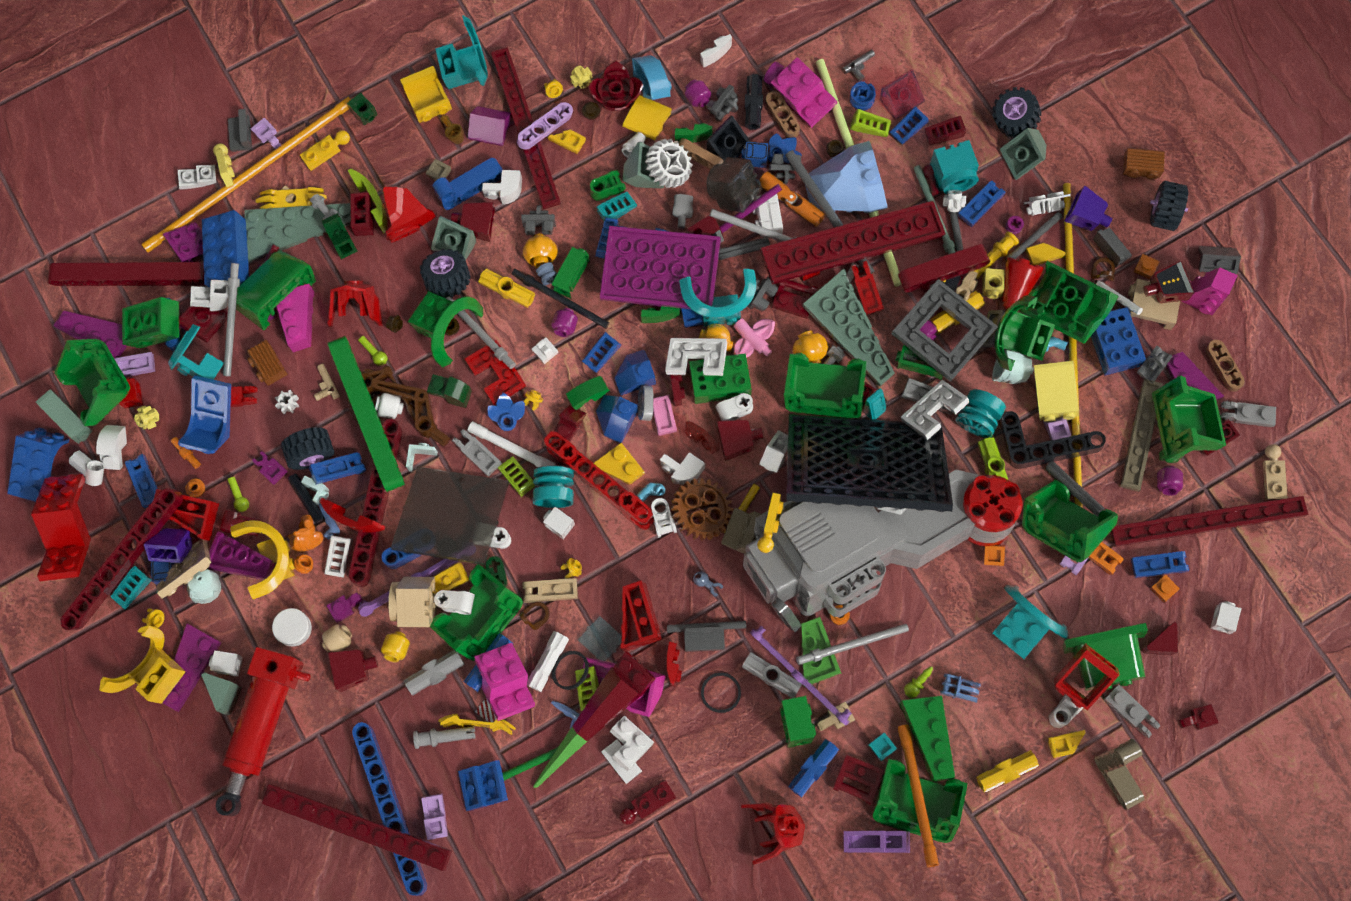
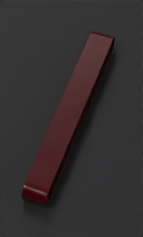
M204 262L49 264L47 283L53 286H206L204 282Z
M387 419L383 422L382 427L389 444L392 445L391 449L397 460L402 428L395 419ZM395 426L396 430L389 433V428ZM373 463L362 516L369 519L376 517L375 522L382 525L389 492H386L384 486L376 487L377 482L381 481L375 463ZM375 499H380L378 505L372 506V502ZM358 531L349 570V579L357 587H365L369 584L381 531L370 533ZM372 536L369 543H364L365 537ZM367 554V560L360 562V557ZM359 573H363V579L360 581H356V575Z
M166 488L157 495L62 615L60 624L63 629L80 630L86 625L145 550L144 543L161 530L183 501L180 491ZM172 493L173 500L169 502L168 496ZM160 509L161 515L157 518L156 511ZM146 524H148L149 530L147 533L144 532V527ZM135 539L137 544L136 547L133 549L132 542ZM123 555L124 562L121 564L119 560L120 557ZM109 571L112 572V577L110 580L107 577ZM97 586L100 589L98 595L95 593V589ZM85 601L87 603L86 610L83 609V604ZM72 617H74L75 624L73 626L71 625Z

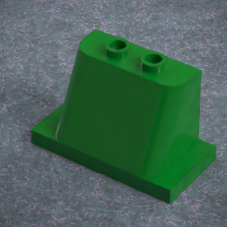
M1178 376L1152 392L1165 461L1173 462L1191 451L1219 450L1226 446L1215 394L1187 386L1186 377Z
M1142 623L1064 640V654L1075 652L1076 655L1086 643L1119 670L1120 675L1107 690L1112 689V685L1120 684V687L1132 685V681L1146 677L1138 638H1143L1148 631L1147 625ZM1085 658L1078 664L1084 691L1093 689L1106 675Z

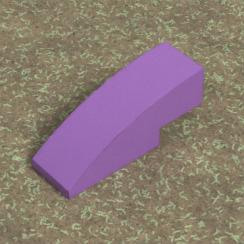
M844 831V852L910 853V832Z

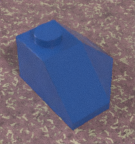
M645 350L626 355L614 377L620 396L639 390L641 385L652 386L656 384L655 375Z
M604 395L596 410L604 436L615 442L622 443L638 413L637 404L619 396Z

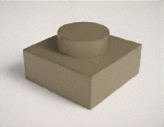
M434 159L426 172V176L435 181L442 177L447 178L451 167Z

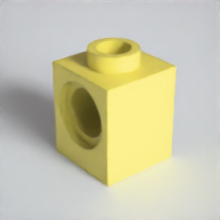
M985 269L982 296H987L989 299L1001 298L1004 292L1005 270ZM994 282L997 284V287H992L989 283Z

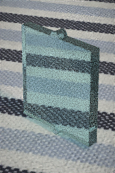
M599 616L591 626H587V630L578 641L599 660L606 661L612 653H616V649L621 645L622 635Z

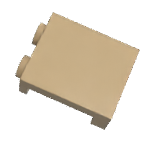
M1137 279L1134 285H1130L1128 296H1131L1130 301L1143 310L1141 314L1137 315L1128 309L1131 318L1136 317L1164 324V329L1171 330L1177 321L1180 301L1159 303L1155 295L1146 297L1143 287L1151 283Z

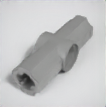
M453 650L438 660L434 659L426 663L422 670L403 681L411 695H415L426 687L443 681L447 677L446 675L462 667L464 662L458 652Z
M751 652L742 665V668L790 698L795 697L802 685L794 678L782 672L777 666L769 664ZM767 672H776L777 678L769 680L766 676Z

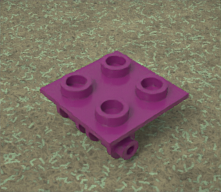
M196 222L163 233V236L181 262H193L192 258L203 254L202 230Z

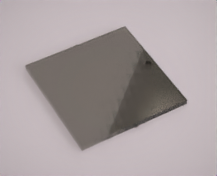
M418 466L406 503L403 506V512L391 545V550L485 565L496 526L499 524L498 519L509 481Z

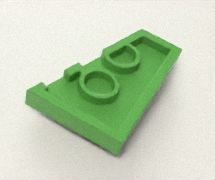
M821 617L801 624L803 655L810 653L814 649L819 648L821 650L831 647ZM835 654L823 657L822 660L817 662L803 663L804 677L812 685L842 674Z

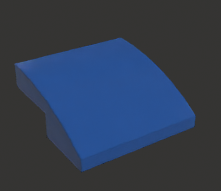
M500 760L458 771L466 811L508 800Z

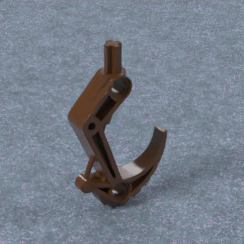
M384 366L382 370L378 371L365 369V371L361 372L364 382L371 381L370 385L367 386L370 396L373 393L381 395L389 393L399 396L401 401L405 402L406 409L415 422L416 429L421 436L427 439L432 438L443 447L449 443L450 437L437 429L431 399L426 390L397 384L392 376L393 370L390 366ZM387 378H390L392 383L386 382L385 380ZM347 397V402H348V404H350V405H349L350 413L353 415V419L355 420V422H356V423L358 424V426L360 427V425H359V423H358V420H357V418H356V415H355V413H354V410H353V408H352V405H351V403H350V400H349V398ZM430 424L426 430L421 429L422 425Z

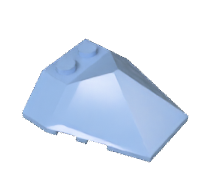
M870 141L847 148L809 173L834 212L838 210L871 213L888 208ZM806 187L809 202L822 211V209L820 208V206L818 205V203Z

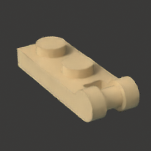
M577 578L527 581L522 583L523 589H525L524 603L578 599ZM538 588V594L533 595L532 589Z

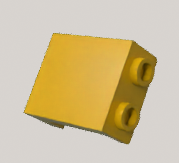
M434 66L400 79L419 123L429 121L437 115H443L452 110L450 101L438 79Z

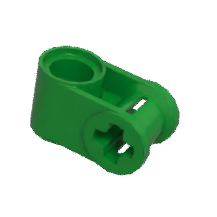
M617 170L591 181L590 195L592 199L601 201L610 196L620 194L626 189L625 184L619 178L620 174ZM596 188H601L602 190H601V191H596V190H594V189H596Z

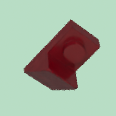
M569 405L559 414L560 420L554 432L559 433L571 442L586 413L579 409L576 410Z

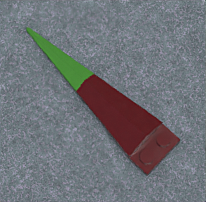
M625 652L617 663L610 668L535 782L533 788L539 787L587 741L641 697L655 681L656 678L629 652Z

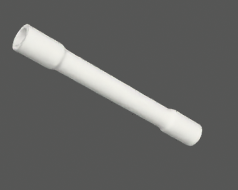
M473 421L468 427V432L533 463L538 468L556 466V463L504 439Z

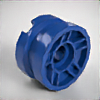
M860 81L852 87L850 94L852 107L865 111L873 106L876 90L871 83L867 84L865 81Z

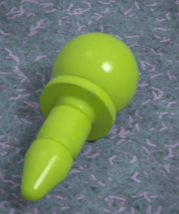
M932 666L925 669L917 679L913 678L912 682L905 685L904 692L906 696L915 698L919 695L920 689L924 688L922 684L932 673Z

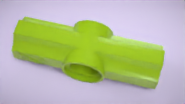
M989 437L979 441L977 444L985 465L986 475H997L1008 480L1005 462L1000 456L995 439ZM996 464L999 467V470H993L990 467V465Z

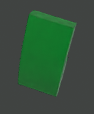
M701 123L695 124L694 130L676 128L675 141L679 143L682 138L692 143L705 141L713 134V126Z
M661 306L660 311L654 308H647L641 311L642 323L665 322L680 316V308Z
M598 376L576 386L566 393V396L572 407L578 410L591 399L596 402L610 390L603 377Z

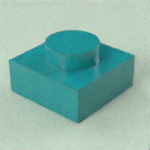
M885 732L868 745L880 761L897 749Z

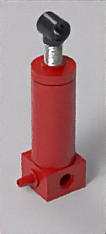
M259 647L255 649L247 672L248 675L252 676V680L222 766L229 767L233 774L229 779L231 781L228 783L226 792L224 791L223 795L216 801V810L221 815L232 817L240 812V793L243 789L241 787H243L246 777L250 776V774L260 775L261 767H263L289 688L295 690L298 679L307 682L310 680V674L301 672L304 663L294 657ZM230 800L232 808L226 811L225 804Z

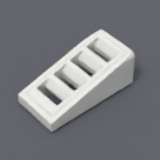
M331 536L324 574L344 578L352 547V538ZM337 542L344 543L345 547L336 546ZM335 550L344 551V554H335ZM333 558L342 559V563L333 561ZM331 565L341 567V570L331 569Z

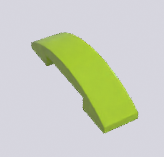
M349 169L348 172L360 193L367 190L377 206L371 212L382 232L385 233L387 231V214L376 189L362 174Z

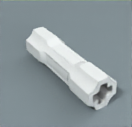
M553 631L537 666L527 680V686L542 692L549 674L569 641L566 636Z

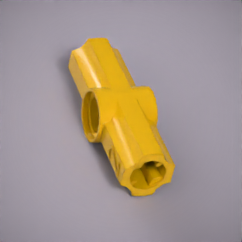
M485 269L480 275L479 284L499 293L504 299H511L527 308L534 301L535 292L513 282L509 277H502L488 269ZM505 286H511L509 290H503Z
M976 291L971 293L967 300L977 310L985 304L981 294ZM945 310L930 319L937 327V334L954 324H960L959 321Z
M1030 750L1013 759L1010 758L995 765V768L979 774L976 777L977 783L985 793L1001 784L1005 785L1019 778L1023 773L1035 769L1039 766L1038 760Z

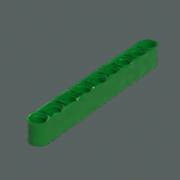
M346 336L328 342L331 355L386 492L404 486V479Z

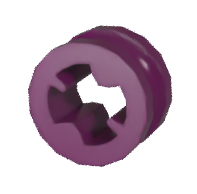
M1018 216L1010 217L1006 223V230L1012 234H1018L1024 226L1023 219ZM1015 222V224L1019 225L1017 228H1015V226H1011V224Z

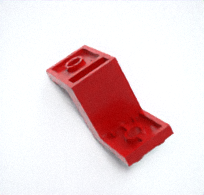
M83 474L45 478L31 513L46 549L37 574L40 582L74 578L80 575L91 542L89 532L77 505L85 482Z

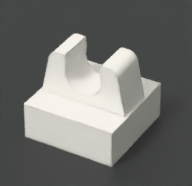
M546 337L532 348L534 354L543 364L558 354V350Z

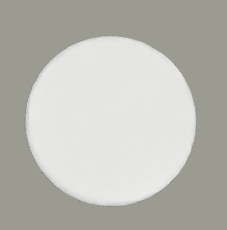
M295 608L285 609L278 613L272 624L275 638L282 644L291 647L303 644L309 638L312 630L311 621L308 616Z

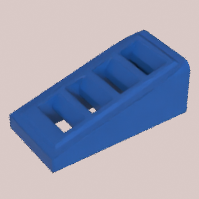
M915 106L890 131V134L903 145L929 122V119ZM914 116L920 120L919 123L913 119ZM911 121L915 127L912 128L907 122ZM904 125L910 130L909 133L902 128ZM898 130L905 135L904 138L897 133Z
M605 332L582 362L597 373L621 347V344ZM608 341L613 346L610 348L608 345L605 344V342ZM602 346L608 351L607 354L600 350ZM596 352L603 356L602 360L595 355ZM591 357L599 363L597 366L590 361Z

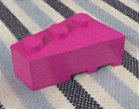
M1219 267L1205 273L1203 277L1197 276L1193 281H1190L1194 294L1189 300L1181 302L1199 309L1204 314L1213 315L1230 294L1238 275Z
M310 284L296 287L277 305L287 344L293 352L311 347L314 290Z

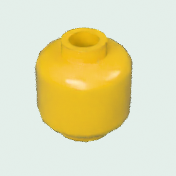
M395 631L386 635L381 648V652L386 660L398 662L406 657L410 642L404 633Z

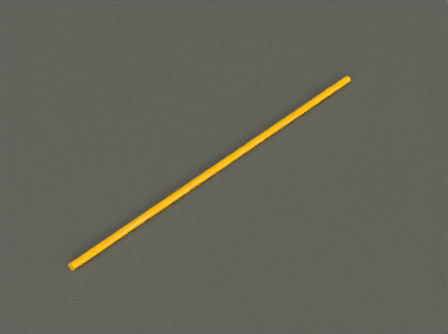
M1070 183L1063 184L1064 195L1070 194V196L1063 197L1065 204L1064 220L1071 207ZM1064 221L1066 270L1074 273L1072 224ZM1069 337V361H1074L1079 407L1077 342ZM1079 416L1072 419V436L1080 434ZM1072 443L1074 449H1081L1079 443ZM1081 456L1073 458L1074 481L1082 487ZM1074 496L1075 504L1083 508V504Z

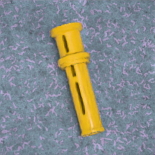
M1007 231L1004 238L994 243L993 249L988 253L991 262L983 268L974 270V272L978 273L976 279L985 272L986 268L993 265L1000 257L1006 256L1008 254L1007 251L1019 243L1014 234Z

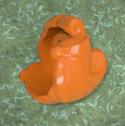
M303 515L299 523V529L288 535L290 547L299 552L309 551L316 548L323 541V534L316 531L310 515Z

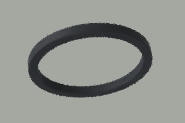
M568 651L560 655L552 669L554 683L564 690H572L580 686L585 681L589 671L586 657L578 651ZM575 654L581 656L585 663V671L582 678L572 686L560 685L556 679V668L559 662L568 655Z
M715 673L704 681L701 688V697L703 703L711 711L726 713L734 709L739 703L741 688L738 681L730 674ZM716 676H726L732 679L738 688V698L728 709H715L705 700L704 688L707 682Z

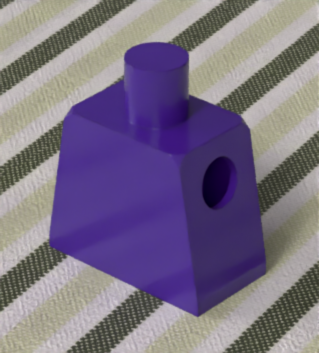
M1083 186L1076 193L1064 221L1092 231L1099 224L1107 228L1113 218L1104 214L1108 206L1107 202L1088 187Z
M183 527L161 530L144 543L148 561L182 563L192 548L190 531Z

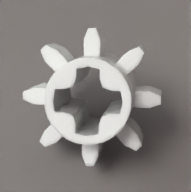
M950 190L948 195L943 197V206H948L947 210L950 212H959L961 207L966 205V196H962V191Z
M291 390L288 393L281 391V394L275 397L278 401L275 406L277 409H281L283 414L287 411L294 413L293 410L299 407L296 403L299 397L293 395Z

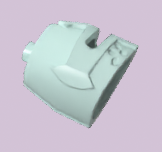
M1005 350L1006 356L1015 360L1012 371L1002 368L998 360H996L992 380L1008 384L1026 382L1034 370L1032 359L1019 352Z
M212 570L199 571L187 583L189 597L194 603H210L221 592L219 577Z

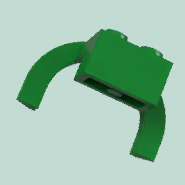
M428 291L408 320V323L418 333L431 338L433 358L443 368L453 361L447 355L444 348V336L448 324L457 313L465 309H470L476 316L482 318L483 307L472 297H461L452 302Z
M1031 295L1021 297L1007 309L999 323L995 337V350L999 365L1006 370L1012 371L1015 360L1006 356L1004 348L1043 361L1055 324L1017 312L1023 307L1034 309L1038 297Z

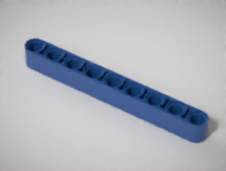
M363 722L357 723L352 730L353 738L383 825L392 828L395 822H399L401 826L400 831L410 835L375 732L368 724ZM366 727L367 735L360 738L359 731ZM369 746H373L374 753L367 757L366 749ZM379 765L381 768L380 773L374 776L372 769L374 766ZM386 784V785H387V791H386V793L380 795V793H379V787H380V785ZM393 803V812L387 814L385 812L386 805ZM393 853L406 891L413 896L423 895L427 890V882L420 862ZM408 861H412L414 869L408 873L405 870V865ZM416 880L421 883V889L418 892H414L412 889V884Z

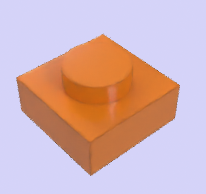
M1142 254L1133 272L1150 279L1160 261Z
M1005 545L985 546L984 565L1004 566Z
M1165 574L1150 589L1165 603L1180 588Z

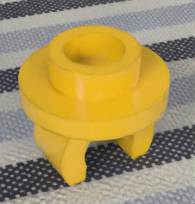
M553 79L548 84L544 83L545 93L548 97L556 98L561 95L563 86L559 81Z
M535 390L525 393L527 397L524 400L525 406L529 404V401H532V410H536L539 407V403L543 402L541 393Z
M573 558L568 559L567 564L561 566V570L569 569V574L565 576V579H570L574 576L578 577L582 573L581 563Z
M148 609L149 614L142 621L147 625L159 628L164 622V613L158 609Z

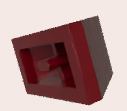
M1175 621L1171 623L1141 651L1144 654L1174 655L1178 653V624Z

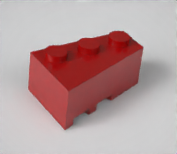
M156 489L154 499L162 490ZM172 493L168 496L169 502L173 500ZM182 495V503L169 519L197 535L200 539L210 541L219 503Z
M640 580L623 586L621 650L627 652L663 640L646 583Z

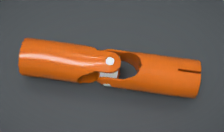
M767 171L762 175L758 185L769 191L779 184L782 188L777 193L779 200L784 201L788 207L815 227L825 218L823 211L797 192L790 191L785 183ZM798 198L802 201L801 205L793 206Z

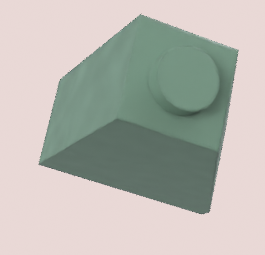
M51 389L36 401L47 415L76 443L79 444L85 441L89 434L93 432L89 426L83 425L78 414Z

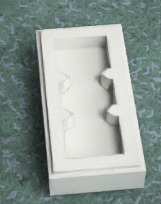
M615 740L602 751V754L623 781L628 784L642 770L635 763L626 771L612 759L614 754L622 747L620 742Z

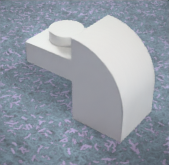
M502 170L501 183H483L484 197L492 200L501 198L502 205L514 202L519 197L522 189L520 170Z
M211 280V287L191 286L190 306L210 307V311L222 310L228 306V281Z
M106 425L98 436L96 454H100V461L104 464V469L120 470L123 467L121 449L127 444L125 426Z
M690 452L681 464L666 454L660 459L661 468L668 474L673 473L671 476L672 482L678 485H684L686 481L691 483V480L697 479L705 469V463Z

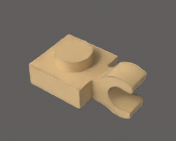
M969 272L964 278L962 285L956 289L955 293L965 296V301L968 300L970 291L973 292L977 286L978 281H975L977 272Z
M846 702L836 706L841 713L846 708L850 710ZM830 710L827 711L829 717L817 724L820 731L832 725L835 726L836 730L845 726ZM851 714L848 717L850 721L849 723L855 721V718Z

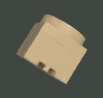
M403 577L400 582L391 583L389 590V616L391 621H397V627H430L436 615V604L433 603L435 594H432V591H435V577Z

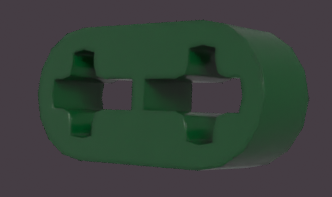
M497 556L490 557L486 561V570L495 577H499L500 581L504 582L508 587L502 559ZM493 561L500 564L497 566L498 573H495L492 567L490 568L493 565Z

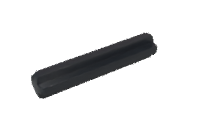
M296 473L289 476L290 484L316 524L322 522L324 516L313 502V498L306 487L301 483L299 476Z

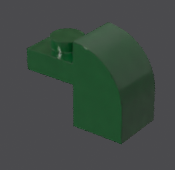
M338 213L321 221L341 260L358 252Z
M433 374L427 393L445 398L449 404L466 408L472 390L469 385L456 378H445Z

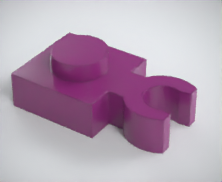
M261 451L260 454L263 456V460L258 462L256 459H253V462L258 467H262L259 472L275 485L288 471L274 458L269 460L268 456Z

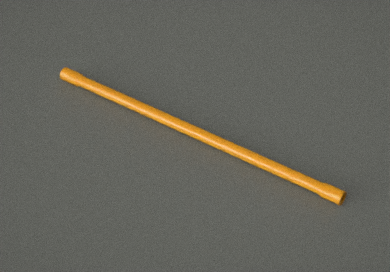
M347 97L329 112L233 179L234 185L229 187L223 186L141 245L148 253L165 240L163 233L185 226L333 119L348 111L347 103L351 99Z

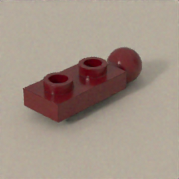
M666 780L631 801L634 808L623 809L619 816L620 821L625 825H630L635 821L637 815L643 820L676 799Z

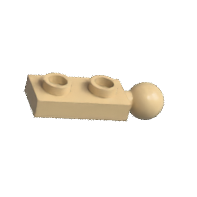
M1271 444L1265 449V455L1270 461L1263 462L1265 500L1287 499L1285 461H1278L1281 455V448L1276 444Z

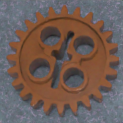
M695 478L691 480V483L686 481L684 486L681 485L678 488L679 491L674 493L676 498L671 501L675 506L670 508V510L676 512L672 518L678 519L675 525L681 524L680 532L687 530L686 536L688 537L692 533L694 540L698 536H700L701 541L706 536L708 540H711L713 535L718 537L720 532L723 533L726 530L725 527L729 523L727 520L731 518V515L728 513L733 508L728 507V505L732 501L726 500L729 494H723L724 487L718 489L717 482L711 485V479H708L705 483L703 478H700L698 482ZM705 494L710 496L711 502L706 500ZM687 498L693 501V506L688 504ZM715 504L717 505V507H710V508H708V509L705 510V511H704V510L695 511V510H697L699 507H700L701 509H703V508L709 507V506H711V505H715ZM686 511H695L691 514L686 513ZM710 513H714L717 520L712 519ZM693 517L699 520V524L694 523Z

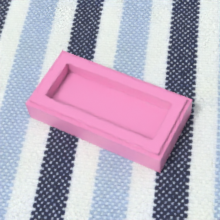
M669 395L653 398V414L658 436L677 432Z

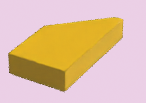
M566 130L560 134L549 135L548 140L578 154L586 141V137L572 130Z
M1046 243L1026 249L1032 266L1060 259L1066 255L1064 251Z
M1085 730L1047 738L1052 757L1057 758L1074 754L1086 733Z

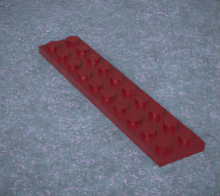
M934 201L765 246L760 249V253L771 284H776L945 236L946 233Z

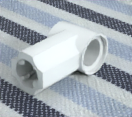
M80 450L74 452L69 458V463L85 476L86 484L91 486L100 485L103 481L104 464L100 461L91 460Z

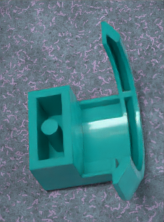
M462 15L463 22L473 46L456 50L452 43L435 48L442 79L448 89L479 81L481 86H484L488 78L487 65L478 35L471 20L465 15Z
M743 269L745 287L739 299L738 294L714 297L713 307L702 303L696 297L692 289L691 277H685L679 280L683 300L694 312L702 315L704 327L715 323L734 325L741 319V311L750 304L755 295V271L753 269Z
M192 324L168 360L169 368L173 370L176 366L178 367L177 371L185 376L189 374L193 377L196 375L214 380L224 364L222 361L206 353L197 365L182 356L200 329L199 326Z
M1004 586L1005 591L1017 604L992 634L1020 657L1025 659L1049 629L1065 639L1069 637L1066 625L1055 622L1041 612L1021 594L1018 586Z

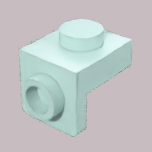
M304 476L301 483L306 488L316 492L313 502L319 506L321 504V497L327 500L329 489L322 483L315 485L313 477Z

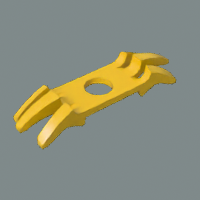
M315 187L291 190L269 189L260 192V196L263 197L257 198L256 203H274L263 205L260 209L312 206L309 200L316 194L324 193V189ZM294 194L296 196L295 202H286L287 195ZM319 194L320 196H323L325 199H327V195Z
M458 714L447 715L438 720V722H441L440 725H443V728L452 725H458L461 728H464L465 725L490 728L493 732L504 730L510 735L513 734L511 729L516 730L512 724L505 720L497 721L496 719L494 722L460 719Z

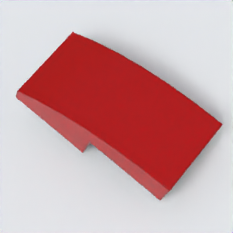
M669 641L667 672L671 686L675 687L676 682H680L682 671L679 670L680 665L673 663V661L678 660L680 650L677 649V643Z

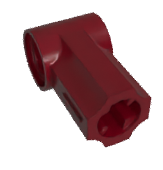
M226 510L220 530L231 533V526L245 521L261 520ZM256 532L247 533V535L256 536V537H257L258 534H259V533H256Z

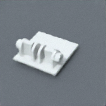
M1062 191L1047 194V198L1045 195L1030 197L1028 202H1024V204H1029V207L1026 209L1027 214L1034 216L1041 214V212L1045 214L1046 210L1048 213L1060 211L1065 207L1064 201H1061L1060 198L1070 196V194L1064 195Z

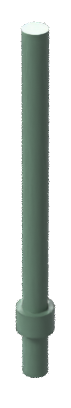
M920 165L915 166L913 169L926 201H934ZM936 206L937 212L939 214L940 220L946 233L945 236L941 237L944 243L943 248L945 252H948L949 255L955 252L956 247L954 245V242L950 240V237L947 233L941 215Z

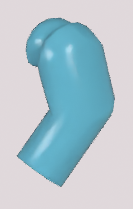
M1051 336L1046 352L1053 346L1064 351L1068 342Z
M648 483L636 496L644 501L650 495L662 496L666 490L662 484Z

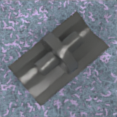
M728 85L727 88L720 87L716 93L718 100L716 102L711 100L706 105L708 111L719 122L730 111L735 113L738 110L736 104L738 96L731 85Z
M773 154L768 170H783V173L776 174V178H781L783 183L788 184L789 179H795V173H789V170L795 171L790 162L789 165H783L784 154ZM796 155L801 161V155Z
M537 205V210H530V214L521 215L526 235H534L535 227H542V234L552 235L553 229L556 227L555 214H549L548 210H542L541 205Z
M769 276L763 279L759 286L760 281L756 279V292L752 301L747 306L749 309L755 307L763 312L768 307L769 302L763 298L764 293L773 297L778 290L776 285L771 284Z
M1156 346L1137 371V374L1153 384L1173 356L1164 352L1159 346Z

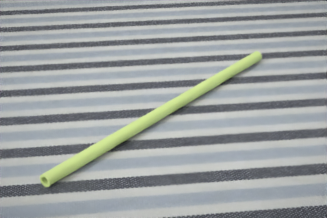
M819 59L816 61V66L824 88L838 102L832 108L847 149L853 146L854 143L824 59ZM878 211L871 212L869 216L870 218L879 216ZM892 251L884 253L883 255L894 286H900L901 282L898 277L900 272Z

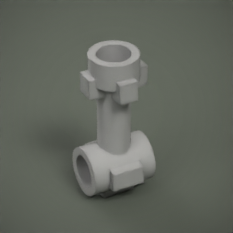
M316 194L310 201L314 209L319 208L325 215L322 220L338 213L333 208L329 210L324 204L325 198Z
M833 345L827 352V355H829L828 359L823 364L832 365L835 361L839 363L846 354L843 353L840 347Z

